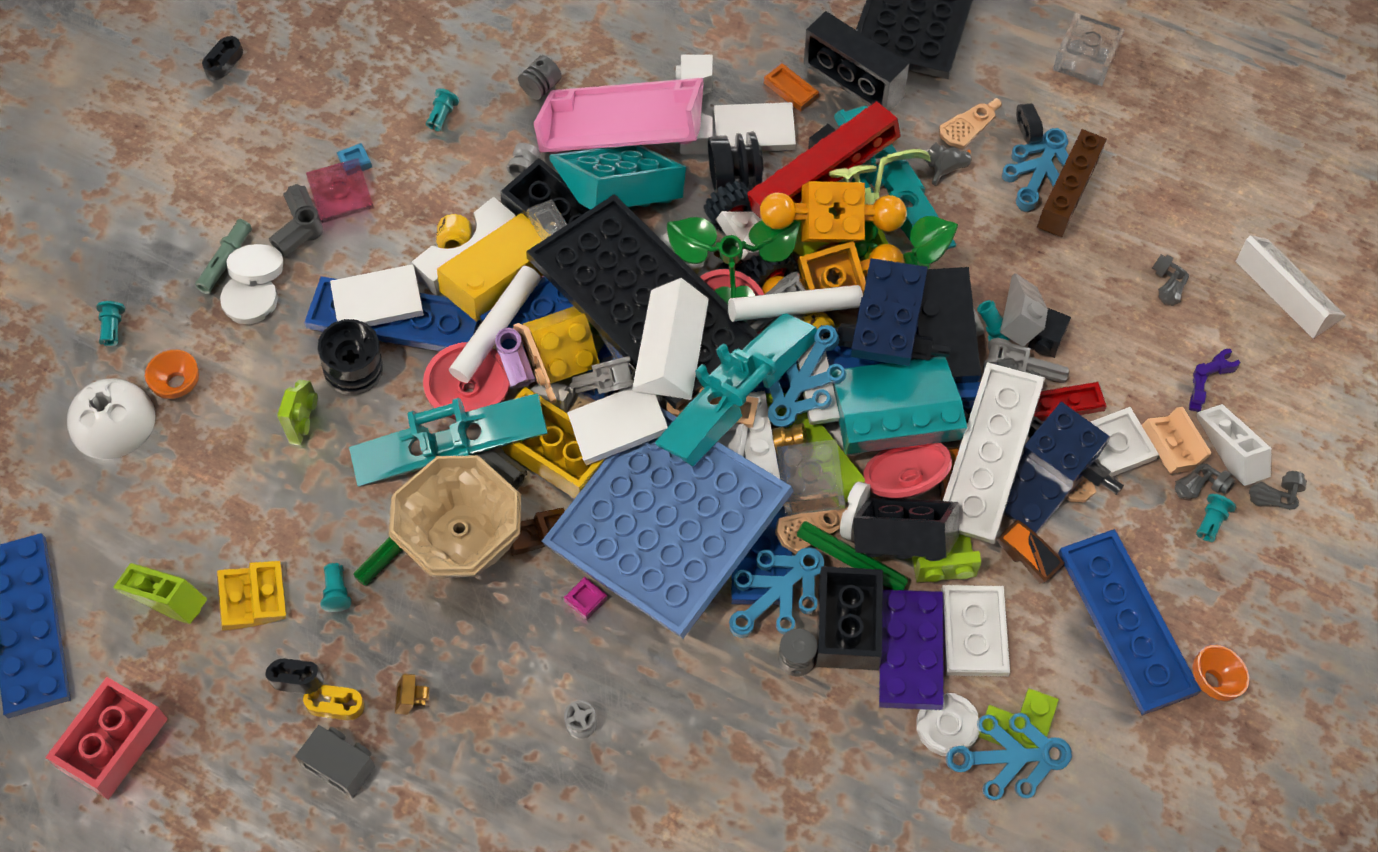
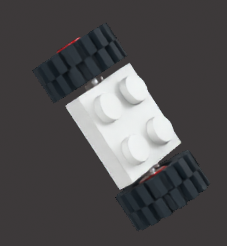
M734 181L732 185L730 182L727 183L725 188L720 186L717 188V193L712 192L710 194L712 198L706 199V204L703 207L704 212L716 230L724 231L726 236H737L741 242L745 241L746 244L755 246L749 239V232L761 219L751 209L747 195L749 189L743 182L738 183V181ZM743 249L741 259L752 260L746 263L747 267L744 268V274L752 278L761 289L764 283L774 276L785 277L793 272H797L798 264L792 255L778 263L767 262L760 257L759 250L752 252Z

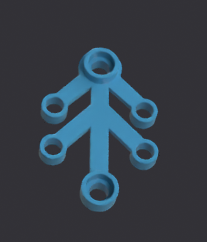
M1058 128L1049 129L1043 134L1042 142L1026 145L1019 144L1013 147L1011 158L1018 164H1007L1004 166L1002 172L1003 180L1015 182L1018 175L1034 171L1028 186L1021 188L1017 193L1016 205L1021 211L1028 212L1037 206L1039 200V193L1037 191L1045 174L1054 187L1059 173L1052 159L1056 155L1061 165L1064 166L1069 156L1065 150L1068 145V138L1063 130ZM1044 151L1041 157L1026 161L1029 154Z
M823 325L817 329L814 335L816 343L800 371L796 362L786 371L791 387L785 397L779 382L781 377L770 387L773 403L768 409V417L773 425L784 428L795 422L798 414L817 408L826 409L831 405L832 398L824 389L815 391L812 398L798 402L797 400L802 392L830 383L839 384L846 378V371L840 364H832L826 372L811 376L824 352L835 349L839 344V335L832 326ZM829 332L830 337L827 340H822L821 335ZM841 370L839 377H832L833 371ZM826 395V401L818 403L817 399L819 396ZM786 408V414L778 416L779 409Z
M803 548L795 556L774 555L769 550H762L758 553L756 564L761 570L767 571L772 567L791 568L792 570L785 576L751 575L747 570H740L734 576V585L739 590L744 591L749 588H766L769 590L746 611H737L730 617L729 629L731 633L739 638L749 636L754 629V620L780 598V616L777 619L776 628L779 633L785 634L795 628V620L792 617L793 585L801 578L803 595L799 599V609L804 614L815 612L818 604L817 598L814 596L815 577L820 574L821 566H824V558L814 548ZM768 556L771 562L767 565L762 564L760 558ZM805 558H812L815 564L806 566L803 560ZM740 576H746L749 582L742 585L737 579ZM809 599L814 603V606L812 608H805L802 602ZM744 618L748 624L745 627H739L736 624V620ZM788 620L792 626L784 629L780 626V622Z
M1016 713L1009 719L1010 728L1017 733L1023 732L1038 747L1025 749L998 725V721L994 716L983 715L977 721L978 730L983 734L991 735L1006 750L971 752L967 747L954 746L946 754V764L955 772H965L972 765L1007 763L994 780L987 781L982 789L986 798L998 800L1002 797L1004 788L1026 762L1039 761L1027 778L1019 779L1014 787L1019 797L1031 798L1036 792L1037 785L1051 769L1061 770L1069 764L1072 757L1069 744L1057 737L1048 739L1030 723L1027 715ZM1017 717H1022L1025 721L1022 729L1016 728L1014 724ZM986 718L990 719L993 723L990 731H986L982 726V722ZM1053 747L1057 748L1060 753L1059 758L1056 760L1051 759L1049 756V751ZM955 753L963 755L964 761L961 765H956L953 762ZM1023 782H1027L1031 788L1030 792L1026 795L1020 791V786ZM991 784H995L998 787L999 791L996 796H991L988 793V787Z

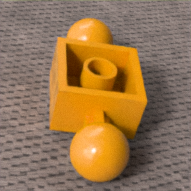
M809 181L802 185V203H794L786 194L773 193L762 201L760 217L764 224L772 229H783L788 227L793 220H802L801 242L847 243L854 241V243L865 240V221H872L880 230L894 231L904 224L907 217V209L904 202L893 195L882 196L874 204H865V183ZM832 207H834L837 211V216H835V218L832 213H829L828 211Z
M851 241L800 256L797 259V264L802 278L799 280L805 290L859 285L864 295L865 277L868 274L871 258L904 263V256L896 246L882 244L872 250L868 259L860 261L855 243ZM829 271H832L833 275L839 276L836 284L827 280L826 277L829 275ZM774 276L768 279L762 287L763 293L766 294L776 286L784 276Z

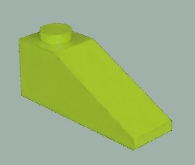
M133 563L129 564L113 586L116 591L171 619L191 624L194 618L199 615L201 608L207 601V598L186 579Z

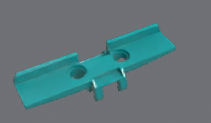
M866 105L846 112L844 109L840 110L834 115V119L840 127L868 107ZM892 144L862 164L873 165L877 168L874 172L859 174L860 182L865 183V188H871L869 184H872L875 188L879 169L876 159H881L897 152ZM897 160L887 163L884 166L880 187L885 186L889 195L900 198L905 206L909 204V201L912 203V207H906L907 217L904 224L900 227L910 240L911 230L920 218L925 216L939 218V216L926 198L925 187L908 161ZM954 239L948 249L956 247L957 244Z
M786 313L778 317L743 350L735 349L730 354L727 345L722 343L716 350L721 364L710 375L703 364L695 370V374L704 389L684 408L656 440L655 444L683 459L684 462L693 467L742 417L740 406L746 402V397L762 381L764 387L769 389L815 342L816 327ZM722 397L718 404H710L714 398Z
M538 393L465 412L461 399L455 398L448 405L420 413L410 411L407 413L410 428L351 446L349 450L357 486L361 487L421 470L436 456H472L545 435L548 432ZM455 415L456 423L449 425L450 429L432 434L429 433L427 427L421 425ZM472 424H478L481 428V434L475 440H470L467 436V429ZM416 440L420 441L422 454L419 456H415L411 451L412 444Z

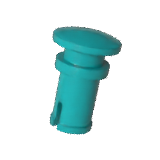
M438 88L434 93L436 98L433 101V110L425 123L430 129H433L435 124V131H441L448 113H451L454 108L453 106H457L460 101L453 92Z
M987 300L982 302L978 306L977 311L986 324L988 341L994 338L1009 340L1010 338L1000 333L1003 317L998 312L994 301Z
M115 301L99 302L96 306L97 311L100 312L98 319L101 321L99 343L101 345L104 344V346L118 345V326L122 321L121 314L125 312L126 307Z
M1219 494L1208 495L1207 501L1209 504L1205 508L1206 515L1196 532L1199 538L1205 534L1203 540L1207 542L1215 541L1222 522L1226 521L1229 517L1228 512H1234L1237 508L1233 501Z
M330 563L324 567L325 589L323 590V599L320 602V606L327 612H342L347 610L352 604L351 598L347 596V588L344 587L343 565L339 566V563Z

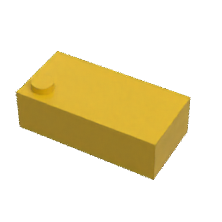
M520 213L438 267L437 275L440 292L477 322L481 319L480 316L493 308L522 266L534 269L540 277L544 276L527 259L526 251L549 237L550 234L523 213Z
M524 387L514 399L536 393ZM539 396L548 434L502 446L505 454L575 499L606 458L586 465L568 414Z

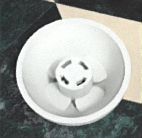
M121 379L99 380L84 387L73 399L67 415L68 432L74 445L82 453L97 459L119 458L139 448L150 436L155 424V408L149 396L137 385Z

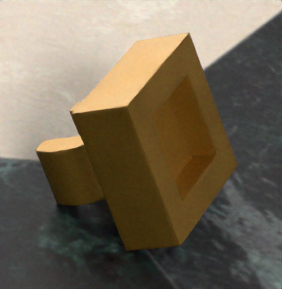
M403 673L396 687L395 714L407 715L413 705L425 706V700H429V687L415 686L416 675Z

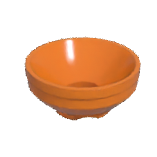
M178 349L167 350L157 354L148 363L145 370V381L148 387L157 396L166 399H175L188 394L196 386L199 379V369L194 357ZM173 377H184V382L179 387H170L168 385Z
M1210 645L1202 649L1193 661L1192 667L1195 680L1200 689L1210 697L1221 701H1231L1246 692L1249 686V673L1242 659L1232 650L1220 645ZM1206 673L1216 677L1218 687H1213L1207 682Z

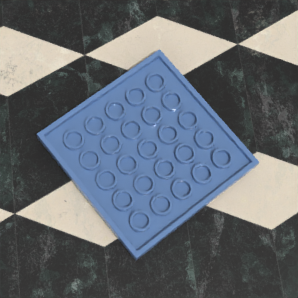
M661 408L669 427L677 417ZM658 438L607 457L544 537L542 543L684 639L794 490L791 485L718 441L692 467L684 462L683 459L657 446L655 442Z

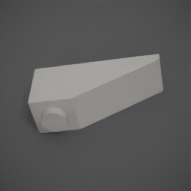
M1016 273L1011 277L1000 333L1024 347L1045 329L1048 308L1038 287Z

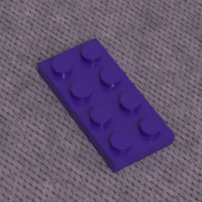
M883 590L879 708L943 710V592Z

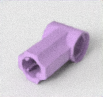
M512 328L500 330L495 338L496 348L511 389L529 385L535 381L519 332ZM506 339H513L517 342L516 346L509 350L504 349L501 343Z

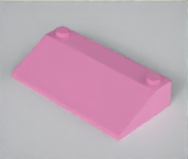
M703 78L551 90L533 123L539 152L558 154L567 150L673 142L689 144L696 141L701 123Z

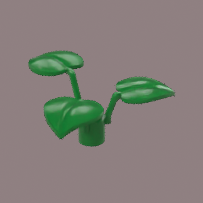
M935 216L920 218L914 224L910 233V241L915 248L912 249V253L907 252L903 254L904 263L926 266L929 269L930 264L938 261L950 246L958 224ZM865 221V240L855 243L859 259L866 255L869 247L874 249L879 246L872 242L878 234V228L872 221Z
M700 217L669 221L667 223V235L675 254L684 262L690 264L703 263L707 258L708 251L716 252L719 250L722 261L729 264L730 288L726 286L719 287L715 292L728 304L730 298L755 296V293L749 286L736 287L735 264L741 260L743 249L752 252L759 250L760 257L767 262L778 263L784 261L792 254L795 248L800 224L798 221L793 220L786 228L772 229L761 220L749 232V239L755 246L748 245L745 241L741 242L737 236L727 235L721 239L720 243L717 242L716 246L712 247L717 240L716 229L710 221Z

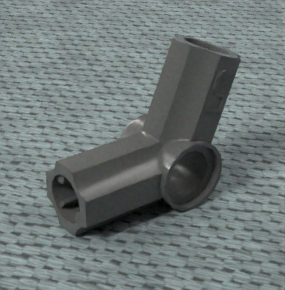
M298 184L288 187L287 191L283 193L293 219L269 238L271 245L279 250L282 256L286 257L306 240L317 239L323 232L318 211L314 207L306 187Z

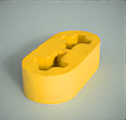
M322 685L317 691L303 695V702L308 712L318 717L354 720L362 715L365 709V703L361 694L352 688ZM319 694H322L324 699L330 702H320L318 707H315L312 699H317ZM353 698L356 706H351L349 711H346L342 704H338V702L348 703L349 699Z

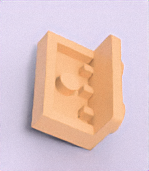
M1177 407L1169 416L1150 418L1142 424L1143 429L1159 453L1163 465L1170 474L1192 471L1211 455L1210 449L1183 407Z

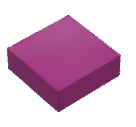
M586 577L564 597V602L585 620L607 600V595Z

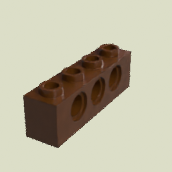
M1081 129L1044 205L1037 228L1063 237L1101 157L1107 138Z

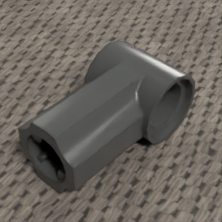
M502 447L474 454L481 457L516 490L522 485L527 475V470L508 457Z

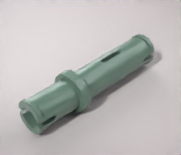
M238 219L229 234L221 239V246L195 282L196 287L200 291L210 294L212 288L227 267L226 261L229 255L236 249L241 248L242 243L252 231L251 225L247 221Z

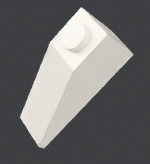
M1221 404L1197 412L1198 421L1227 470L1237 480L1246 486L1271 477V447L1230 410Z

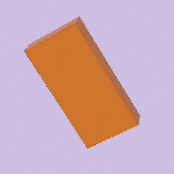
M783 63L764 77L765 85L787 102H792V106L800 112L819 98V91Z

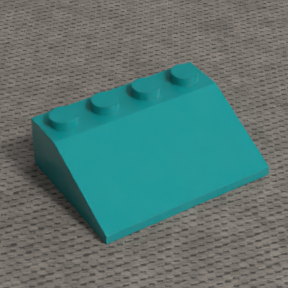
M642 145L597 148L550 155L551 163L577 201L589 209L594 208L614 194L628 208L635 205L647 207L650 206V203L654 202L671 203L673 199L683 198L686 166Z
M932 357L930 360H911L910 366L884 363L844 368L846 371L845 380L839 384L833 383L845 455L961 440L967 430L962 400L946 357ZM841 370L833 371L832 377H839Z

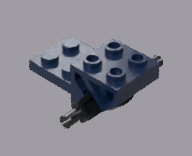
M871 258L864 295L861 297L856 325L840 323L839 328H835L839 335L838 346L852 348L851 357L910 366L912 358L930 360L931 355L949 358L951 345L935 344L932 337L916 335L928 267ZM825 332L821 336H823V338H829L830 333Z
M1063 402L1058 404L1044 422L1034 416L1028 433L1030 439L1024 445V452L1019 462L1004 515L1012 521H1021L1037 534L1084 478L1096 486L1102 484L1117 496L1124 485L1109 475L1111 471L1096 461L1108 444L1110 436Z

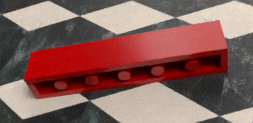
M878 101L863 109L854 118L842 124L837 130L821 139L813 147L798 155L796 159L750 190L747 195L752 211L761 219L760 205L770 194L783 193L788 195L794 203H801L802 185L809 181L838 182L844 177H830V171L841 168L849 169L862 165L901 137L898 118Z

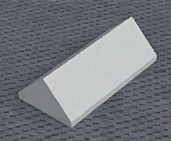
M1251 235L1246 239L1235 262L1313 339L1346 316L1268 239Z
M682 278L651 290L632 391L692 400L696 377L695 370L698 365L709 299Z

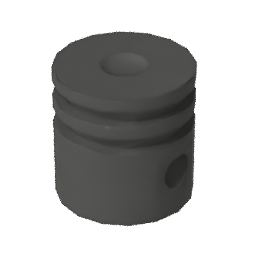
M541 55L518 76V82L526 94L538 100L561 80L562 74L555 62L547 56Z
M796 628L789 630L781 638L778 656L779 665L788 675L795 677L804 676L813 669L818 648L817 640L813 634L805 629Z

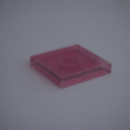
M358 158L306 172L321 223L374 208Z

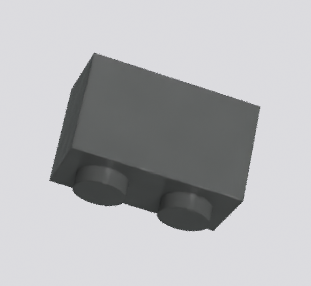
M318 724L295 757L302 767L349 797L354 798L376 767L370 757L372 753L359 743L352 746L344 741L346 736L334 727H330L327 730Z

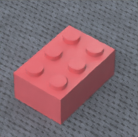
M106 677L45 758L58 770L109 800L168 719L156 705Z

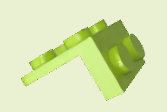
M959 534V538L947 558L930 561L925 559V557H912L916 583L977 577L982 562L980 551L972 550L970 537Z

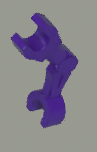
M1223 349L1213 358L1212 362L1196 366L1193 372L1194 389L1189 401V410L1201 411L1202 404L1206 400L1205 382L1210 374L1215 372L1219 374L1233 373L1238 369L1241 363L1239 359L1234 362L1226 360L1232 353L1231 349Z

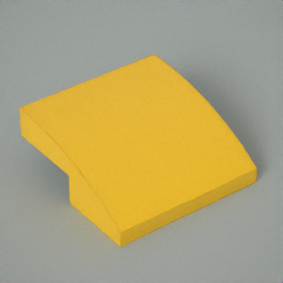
M280 561L249 563V568L217 570L221 631L264 625L286 618Z

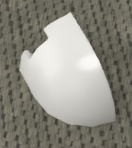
M552 383L551 388L556 397V403L552 404L567 413L576 392L569 386ZM538 384L530 389L550 402L544 385L539 386Z

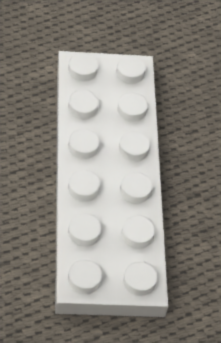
M987 362L967 423V430L964 433L943 501L958 502L959 534L995 544L1045 377Z

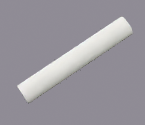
M528 266L521 267L450 366L449 372L457 380L463 383L469 382L496 344L495 338L498 332L508 327L535 289L541 277L534 269Z
M859 285L730 298L728 301V313L730 320L735 322L780 317L786 313L798 315L860 308L863 293Z

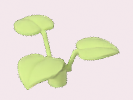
M908 149L882 157L874 193H871V188H865V204H874L875 200L880 198L879 190L884 166L887 163L912 158H921L930 162L929 153L921 149ZM859 165L849 169H836L830 171L829 175L835 178L844 177L842 178L844 182H849L848 179L853 176L855 182H860L859 174L874 172L877 168L873 165Z

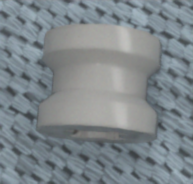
M581 700L574 701L567 706L564 720L569 734L579 739L592 735L597 726L596 713L593 706Z

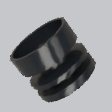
M754 131L747 132L746 145L741 133H736L735 146L730 145L726 135L708 137L709 168L715 193L718 192L717 188L720 186L725 188V185L729 182L732 185L735 179H739V182H743L747 188H749V177L753 188L762 183L764 172L763 155Z
M355 319L340 320L324 329L318 339L317 350L326 382L335 391L346 395H358L369 391L377 385L382 376L383 361L376 332L367 323Z

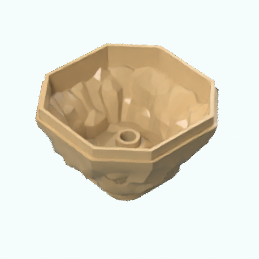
M478 455L436 456L391 497L389 537L426 574L435 579L476 576L491 565H494L519 537L521 493Z

